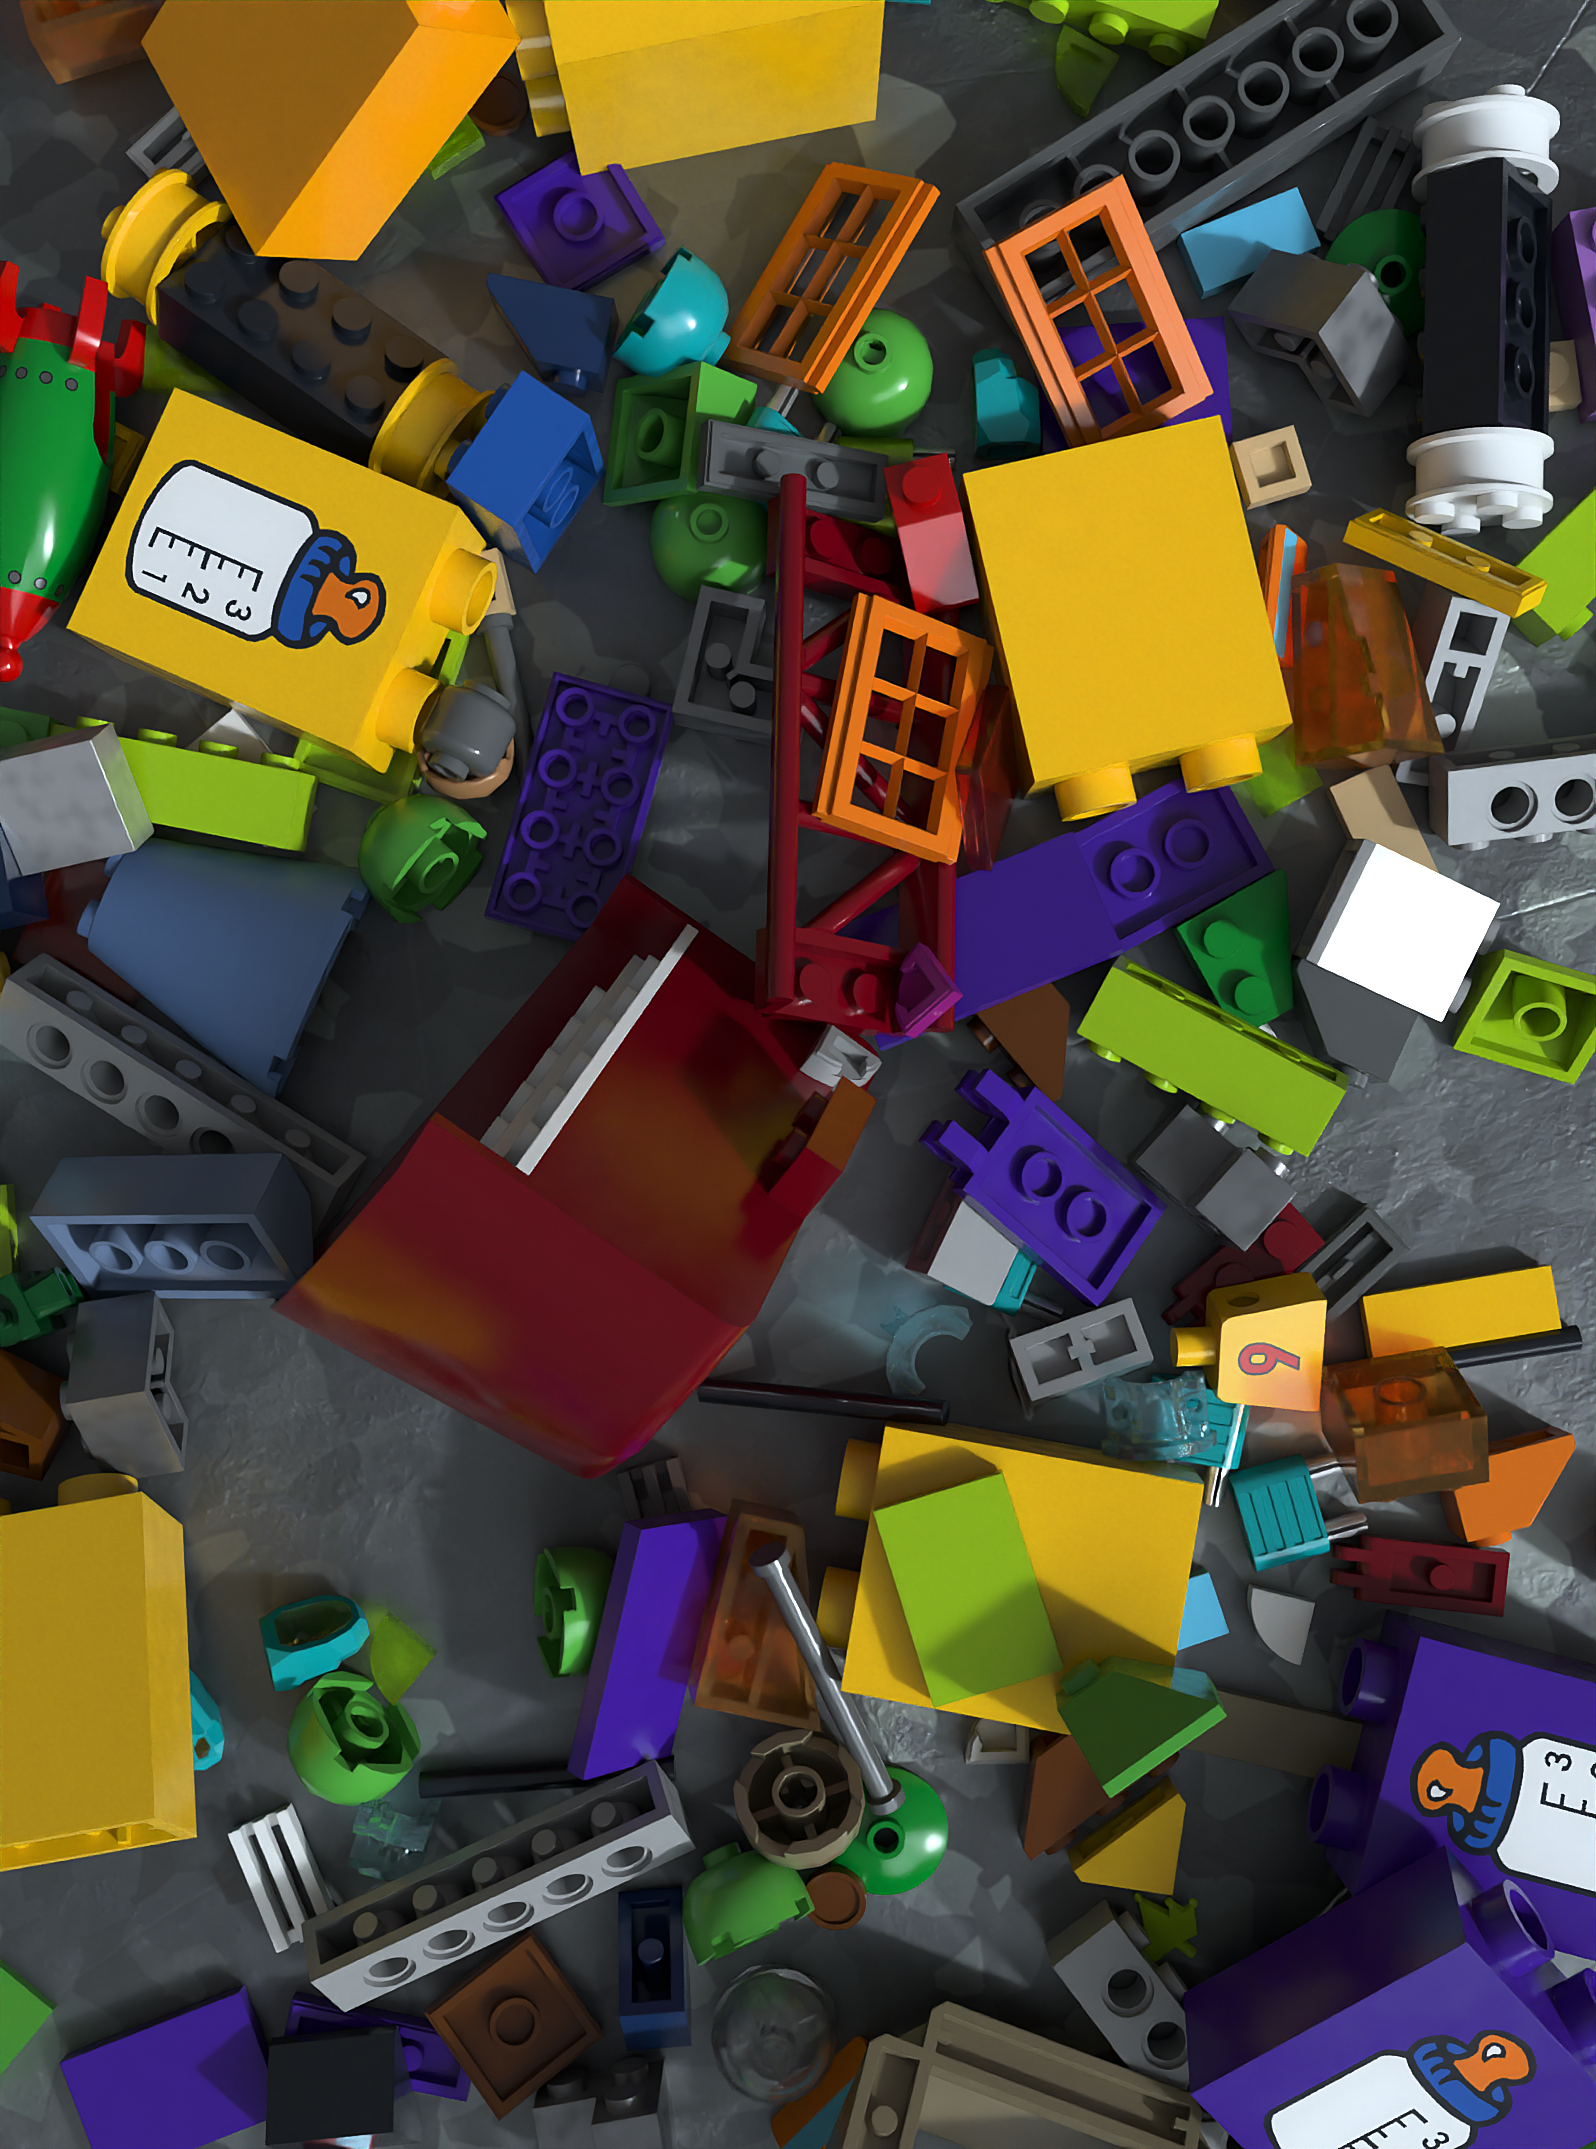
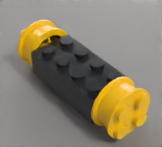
M159 168L126 206L119 205L110 212L101 232L102 238L107 241L101 261V280L108 283V293L120 299L132 297L144 305L149 321L158 327L160 339L307 443L449 503H455L456 500L446 484V480L450 476L447 473L449 460L461 442L467 438L474 441L488 420L484 416L486 407L496 391L486 390L480 393L459 378L458 366L448 356L309 258L255 256L227 202L223 200L210 202L197 193L194 179L181 169Z

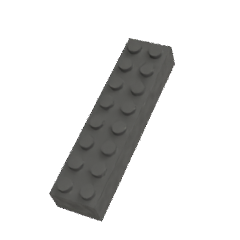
M1280 0L955 204L950 234L1016 338L1019 339V334L981 251L1116 175L1123 174L1156 253L1178 239L1181 233L1194 229L1364 122L1368 115H1375L1440 74L1462 37L1438 0ZM1099 215L1067 232L1088 281L1119 265ZM1056 238L1025 255L1046 306L1077 289Z

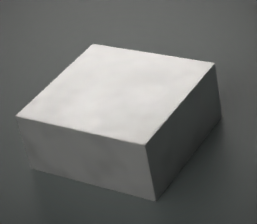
M112 722L0 748V823L23 876L133 852L155 832Z

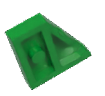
M1283 867L1275 869L1171 928L1209 999L1215 1005L1258 1028L1293 1008L1288 880Z

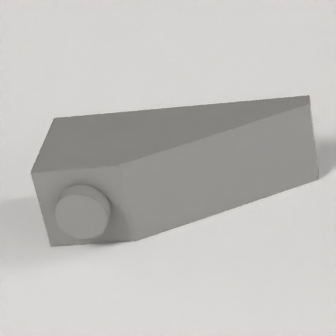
M1427 580L1409 637L1391 766L1396 781L1429 787V754L1465 750L1468 748L1511 618L1430 580Z

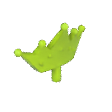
M1136 1893L1133 1898L1140 1905L1144 1923L1142 1928L1152 1942L1144 1948L1153 1961H1159L1176 1947L1188 1958H1193L1197 1949L1187 1940L1198 1935L1195 1910L1199 1904L1197 1899L1191 1898L1189 1903L1183 1907L1171 1897H1167L1164 1901L1166 1906L1169 1907V1910L1144 1898L1141 1893Z

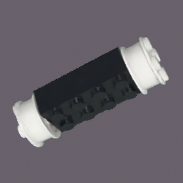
M1513 84L1492 87L1484 93V96L1431 103L1423 108L1422 117L1417 120L1413 127V142L1422 151V170L1414 177L1411 192L1413 198L1422 204L1420 208V224L1426 238V264L1422 265L1419 271V289L1425 302V325L1420 330L1417 340L1418 355L1424 366L1423 392L1417 398L1416 414L1422 434L1426 437L1415 441L1407 448L1406 459L1411 465L1416 467V496L1406 502L1405 513L1417 523L1441 526V535L1451 538L1478 535L1482 526L1502 525L1510 529L1537 527L1542 524V515L1553 507V496L1543 490L1544 460L1549 458L1554 452V441L1548 436L1553 200L1548 194L1554 190L1559 181V169L1554 162L1549 160V140L1559 130L1560 115L1551 104L1540 99L1525 96V89Z

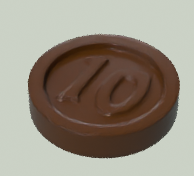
M499 70L468 111V117L474 127L480 132L493 137H503L517 131L525 122L529 111V101L524 85L512 73Z
M825 1866L813 1872L807 1879L805 1886L815 1907L814 1911L807 1916L815 1924L828 1930H844L852 1927L862 1918L866 1908L867 1891L861 1878L852 1870L842 1866Z

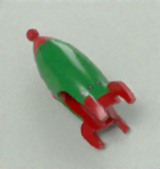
M0 261V682H11L21 675L23 659L18 652L20 645L31 639L54 616L89 564L105 518L113 474L115 397H128L139 389L144 377L147 354V324L134 319H122L115 349L114 343L101 341L107 305V282L85 276L77 316L63 313L60 307L45 302L38 304L37 308L18 307L16 309L19 266L9 261Z

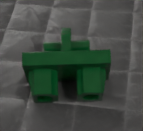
M54 1267L42 1274L39 1271L14 1272L0 1278V1347H8L21 1341L50 1336L66 1328L67 1325L62 1314L79 1306V1303H85L90 1300L89 1295L67 1267L62 1270L59 1267Z

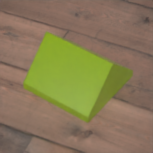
M1507 949L1477 955L1471 975V986L1464 1000L1453 1037V1049L1574 1085L1596 1050V976Z

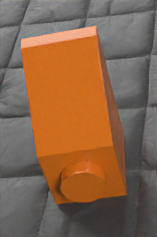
M1549 1426L1430 1457L1449 1531L1466 1542L1472 1541L1476 1547H1488L1511 1540V1531L1531 1526L1576 1448L1573 1434L1557 1427Z

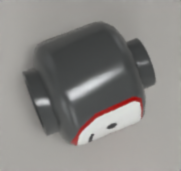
M465 680L462 686L451 685L443 688L439 692L419 731L422 745L432 754L428 764L440 774L458 782H464L467 774L477 777L493 774L515 735L516 723L508 712L511 703L494 689L474 680Z

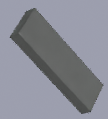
M708 419L701 424L696 490L768 503L770 499L779 495L781 477L785 474L797 473L807 478V509L822 514L875 524L884 519L886 487L883 468L888 467V455Z

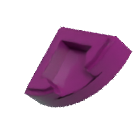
M920 942L910 950L902 962L900 971L903 974L898 989V1002L895 1003V1015L901 1030L905 1035L914 1039L963 997L961 991L930 948Z

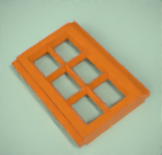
M837 162L826 164L727 334L731 337V340L718 363L729 367L732 371L777 384H784L815 395L818 393L823 394L940 194L938 189L932 184L924 183L919 178ZM847 194L861 195L836 239L823 237ZM881 200L895 202L870 246L856 245L855 243ZM814 250L828 251L802 297L789 294ZM847 257L861 259L835 305L821 302ZM782 306L794 308L769 353L756 350ZM817 314L827 317L803 360L799 362L789 359L788 357L812 316Z
M1123 174L1116 175L981 251L1070 449L1150 431L1214 393ZM1099 215L1119 265L1088 281L1067 232ZM1056 238L1077 289L1046 306L1025 255ZM1126 278L1146 328L1116 345L1095 298V294ZM1084 302L1104 352L1074 368L1052 319ZM1152 341L1172 389L1142 406L1122 357ZM1111 364L1131 412L1101 429L1080 381Z
M860 592L856 594L852 601L811 815L820 818L821 822L935 863L938 861L948 865L956 863L995 647L986 644L987 640L879 596L873 595L870 597ZM884 629L915 641L906 689L875 677ZM926 645L957 657L949 705L918 694ZM872 690L904 702L895 752L863 740ZM915 706L946 718L937 768L906 756ZM860 753L892 765L883 814L851 803ZM903 769L935 781L926 830L894 819Z

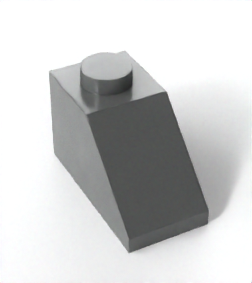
M1301 958L1292 961L1293 1002L1314 1057L1348 1075V1085L1364 1089L1366 1082L1371 1084L1388 1083L1419 1012Z

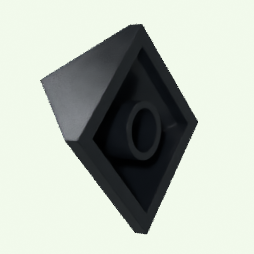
M398 2024L272 2037L268 2058L265 2146L274 2149H366L421 2142L423 2132Z

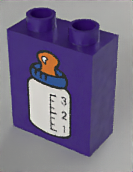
M1387 1609L1378 1642L1359 1637L1352 1643L1347 1653L1340 1679L1339 1707L1343 1715L1359 1719L1363 1727L1352 1768L1347 1769L1325 1763L1321 1766L1315 1777L1310 1792L1306 1818L1309 1841L1325 1846L1323 1856L1353 1897L1446 1845L1486 1890L1504 1880H1510L1515 1883L1539 1913L1549 1932L1555 1951L1596 1961V1664Z
M1444 1845L1184 1993L1190 2095L1244 2149H1579L1596 2140V1972L1590 1968H1585L1566 1978L1551 1961L1555 1956L1551 1937L1539 1913L1524 1892L1510 1880H1504L1486 1890Z

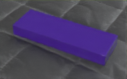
M295 1992L291 1999L284 2036L398 2024L413 2091L467 2102L472 2081L427 2018L364 2005L343 2012L329 1998Z

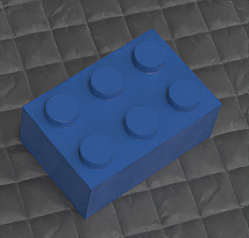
M522 370L511 386L504 383L493 394L484 414L488 420L474 441L467 438L456 448L447 466V473L450 476L446 480V484L458 506L482 538L536 575L598 485L606 470L590 415Z

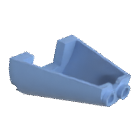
M149 837L136 851L108 857L104 868V875L110 877L111 880L101 901L92 899L88 903L77 927V934L88 938V950L228 1069L251 1083L262 1093L278 1100L303 1047L298 1042L350 930L356 931L371 898L367 887L362 882L359 869L351 866Z

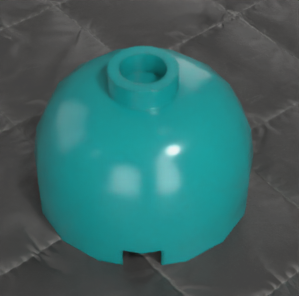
M681 245L660 271L666 275L665 279L662 280L660 278L652 289L649 288L618 338L615 345L617 348L612 352V357L643 376L660 377L677 366L699 361L715 366L731 340V337L722 331L729 314L727 291L718 274L704 260Z

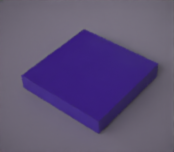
M575 147L493 196L497 206L544 284L586 292L666 244L665 237L621 164L607 165V171L581 176Z

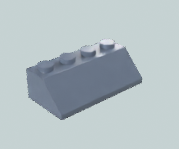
M284 1153L62 1157L29 1214V1218L90 1298H115L155 1291L158 1298L281 1299L314 1265L311 1196Z

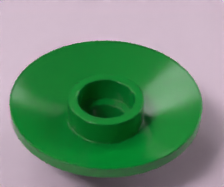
M1384 209L1367 213L1353 220L1335 237L1326 253L1324 261L1345 266L1349 263H1355L1369 270L1379 283L1378 292L1387 308L1403 324L1404 331L1402 334L1404 337H1408L1425 325V302L1419 289V271L1422 265L1426 264V238L1421 229L1420 217L1404 210ZM1388 262L1396 264L1401 271L1400 281L1393 288L1385 286L1381 281V270Z
M885 1765L890 1778L897 1779L900 1782L906 1795L904 1803L890 1814L875 1815L870 1811L865 1800V1808L858 1835L843 1854L830 1861L831 1866H842L852 1870L863 1881L867 1893L876 1895L899 1894L922 1884L939 1866L948 1842V1821L945 1808L933 1787L916 1773L905 1768ZM862 1780L863 1791H864V1798H865L866 1792H867L868 1790H867V1788H866V1786H865V1784H864V1782H863V1780ZM881 1828H891L897 1833L898 1838L893 1845L882 1847L874 1841L875 1833Z

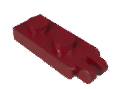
M1289 1202L1245 1252L1219 1245L1179 1280L1171 1289L1178 1299L1161 1314V1317L1171 1326L1190 1311L1195 1318L1184 1327L1205 1326L1206 1298L1213 1289L1288 1275L1324 1245L1325 1241Z
M1372 1533L1360 1534L1359 1545L1333 1543L1332 1557L1357 1561L1356 1570L1331 1568L1329 1582L1336 1585L1354 1587L1353 1598L1357 1600L1503 1617L1510 1553L1502 1548L1476 1547L1468 1544Z

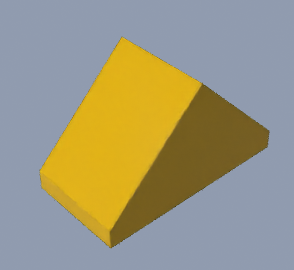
M1166 1776L1066 1851L1073 1871L1081 1882L1173 1896L1186 1803L1170 1777Z

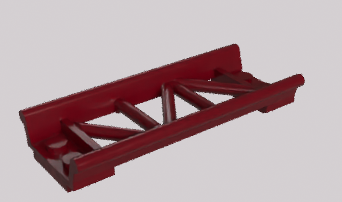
M789 473L783 475L780 479L779 495L768 501L766 576L776 579L767 916L766 927L756 930L754 1011L764 1013V1018L825 1028L830 1024L842 1032L865 1036L878 1034L894 1037L906 1036L898 1024L895 1015V1003L898 1002V989L903 974L900 968L910 950L918 942L929 947L955 983L956 863L951 865L940 861L935 863L821 822L820 818L811 815L813 802L799 799L801 727L824 750L829 717L816 703L832 707L837 683L836 680L808 673L805 670L844 644L851 608H849L803 640L804 588L851 603L853 597L860 592L870 597L873 595L879 596L915 611L898 540L807 509V478L801 474ZM959 608L928 616L959 629ZM903 636L902 687L906 689L915 641ZM926 645L918 694L949 705L957 657ZM872 691L867 717L896 725L895 729L899 730L904 702ZM915 706L906 756L937 768L946 718ZM860 753L854 785L883 814L889 783ZM903 769L901 796L899 795L894 819L926 830L935 781ZM798 827L893 849L892 856L804 925L796 927ZM899 883L898 948L834 935ZM955 1004L922 1033L953 1032L955 1029Z

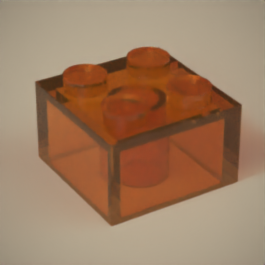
M1444 1346L1322 1367L1320 1390L1322 1432L1358 1504L1390 1502L1399 1497L1439 1490L1454 1491L1463 1486L1490 1482L1487 1414Z

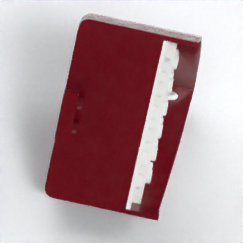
M626 873L589 928L406 1141L313 1253L314 1265L281 1299H275L269 1309L573 1475L583 1479H595L605 1475L638 1453L716 1368L755 1321L804 1219L844 1171L877 1101L876 1098L867 1093L875 1073L866 1084L860 1087L843 1075L833 1087L815 1080L800 1070L814 1042L825 1028L764 1018V1013L754 1011L755 962L635 877ZM843 1032L878 1057L877 1052L865 1039L858 1034Z

